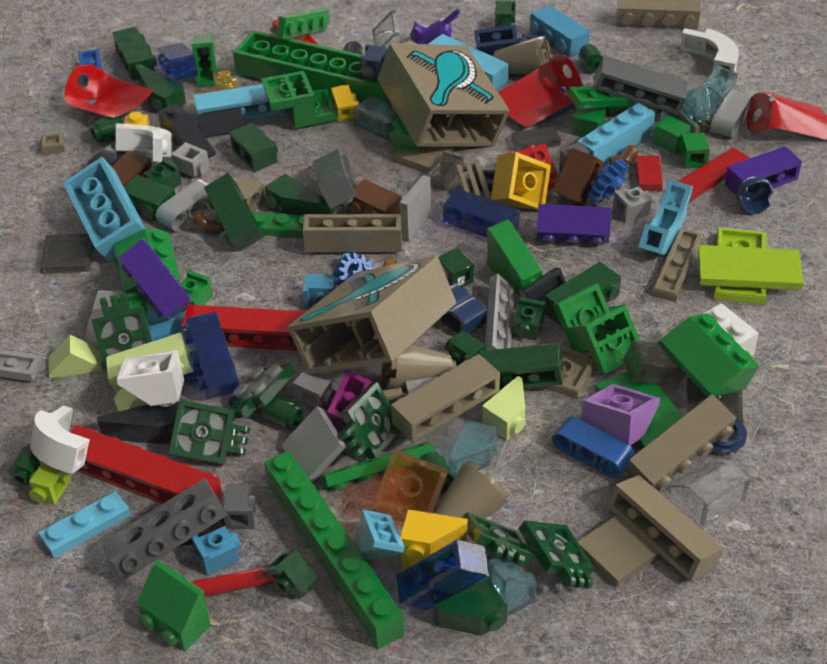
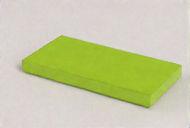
M717 228L716 246L766 248L767 232ZM714 286V300L765 305L766 288Z
M699 245L700 285L790 290L803 289L804 281L799 250Z

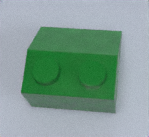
M157 560L153 564L136 602L140 613L139 620L148 630L155 629L169 645H177L186 651L211 627L204 592Z

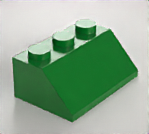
M145 228L114 243L113 249L122 293L139 292L135 287L139 283L133 276L128 278L122 271L120 266L123 263L118 257L142 238L149 243L180 282L169 232Z
M708 313L689 316L660 339L658 343L707 397L712 394L719 396L745 390L759 368L751 354L744 350L734 340V337L726 332L717 323V320Z

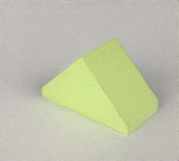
M69 335L49 356L50 378L102 371V358L99 348L72 335Z

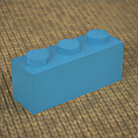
M551 5L530 13V31L534 34H539V36H545L549 44L567 56L572 57L578 54L582 46L589 44L590 30Z

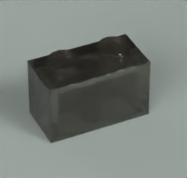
M633 340L623 358L630 378L634 382L679 387L686 376V373L658 343Z

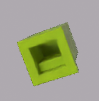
M39 460V468L30 477L31 491L29 496L38 503L45 502L55 505L71 482V476L69 473L55 469Z

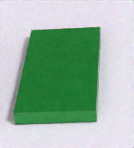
M642 367L596 384V392L615 384L660 398V404L644 437L636 441L641 449L645 448L683 418V415Z

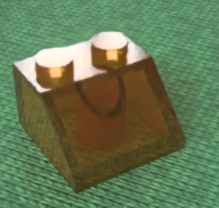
M394 449L371 511L391 515L392 519L404 522L408 510L433 513L448 469Z

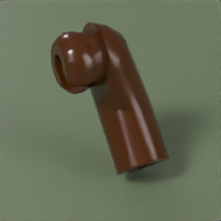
M634 145L626 146L621 155L609 157V164L613 165L616 160L618 161L621 158L629 166L632 165L636 155H638L637 147Z
M200 210L191 216V219L204 233L220 234L225 231L224 227L221 228L216 220H208Z

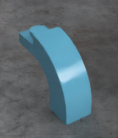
M668 180L659 210L652 223L645 224L638 247L659 254H666L671 249L688 211L686 208L693 186Z

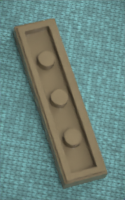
M683 228L679 229L654 284L652 296L673 302L677 301L698 252V247L702 243L703 233Z

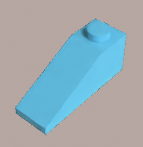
M362 510L354 539V544L362 556L366 559L375 560L377 557L387 559L403 553L405 546L391 515Z

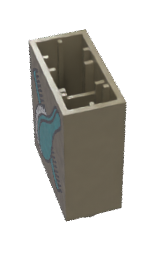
M389 44L377 80L416 146H495L510 110L467 46Z
M432 256L354 273L291 323L288 329L308 374L394 361L456 304V300L438 256Z

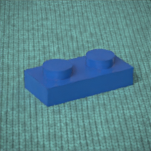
M99 48L78 52L80 65L91 64L103 70ZM82 74L83 82L89 81L88 77Z

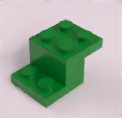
M304 71L262 79V86L271 110L288 108L295 128L338 120V113L328 89L312 91Z
M598 283L592 284L553 304L571 349L578 352L590 351L600 375L607 374L645 353L626 305L608 307Z

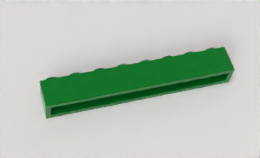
M290 450L264 461L267 484L376 648L380 649L405 636L403 613Z

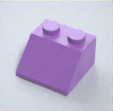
M612 384L583 400L582 421L630 446L644 437L660 404V398Z

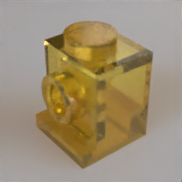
M230 70L213 73L215 92L238 88L236 78L232 79Z

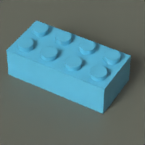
M103 157L62 182L94 247L109 262L115 259L114 243L145 229L118 175Z

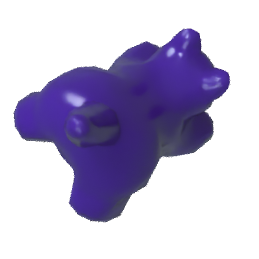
M456 9L445 19L436 20L426 26H422L417 21H414L410 37L415 40L414 43L429 44L442 34L452 38L451 22L458 17L460 10Z

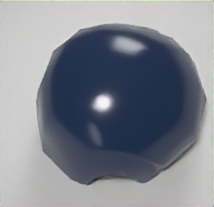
M753 176L746 178L737 189L736 196L743 210L753 215L762 213L770 207V195L774 191L772 185L765 177Z

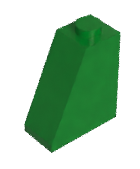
M214 34L193 36L192 51L197 87L218 85Z
M508 219L487 228V266L495 274H499L514 286V292L521 297L519 291L541 277L543 271Z

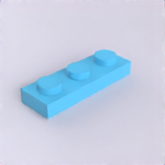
M114 491L38 532L47 550L55 558L131 516V512L117 491Z

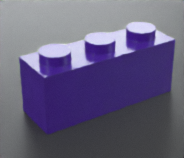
M784 146L727 166L725 185L736 195L738 187L746 178L761 176L770 182L772 188H776L798 180L802 161Z
M538 204L536 239H541L542 242L553 243L556 240H565L569 244H578L580 241L590 242L592 245H603L604 242L609 243L611 208Z
M143 238L118 257L123 263L120 266L122 271L128 278L133 276L139 284L135 287L144 298L147 296L151 298L154 302L151 307L160 318L165 316V318L171 320L185 309L188 304L194 302L153 248Z

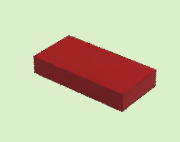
M636 155L638 186L643 191H662L663 181L660 157Z

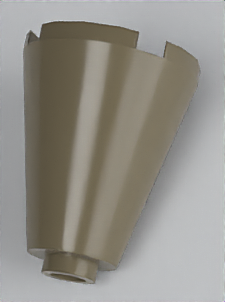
M539 36L496 50L494 55H492L508 63V74L527 76L551 59L549 43L547 39H544L545 36Z
M411 344L394 361L382 363L383 388H386L385 390L398 388L404 390L406 389V381L439 377L444 372L455 368L456 361L452 360L449 354Z
M466 461L459 469L433 514L465 518L466 513L469 512L486 518L508 502V500H504L507 495L502 486L490 473L487 472L483 475L477 471L480 467L478 464Z

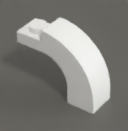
M684 29L680 51L708 57L714 62L712 78L733 82L739 56L736 44L729 37L715 30L707 29L703 33Z
M116 124V151L145 152L153 156V161H162V157H171V133L165 129L153 126Z
M62 406L52 413L41 410L35 416L30 449L45 464L73 474L85 464L90 439L69 432L73 414L72 408Z

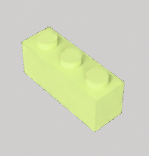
M180 332L107 356L108 380L115 392L118 393L122 387L118 385L117 377L124 358L177 350L183 375L193 372L191 350Z

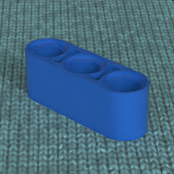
M576 417L567 418L552 435V442L558 450L613 479L621 477L627 469L629 459L635 455L634 450L627 443Z

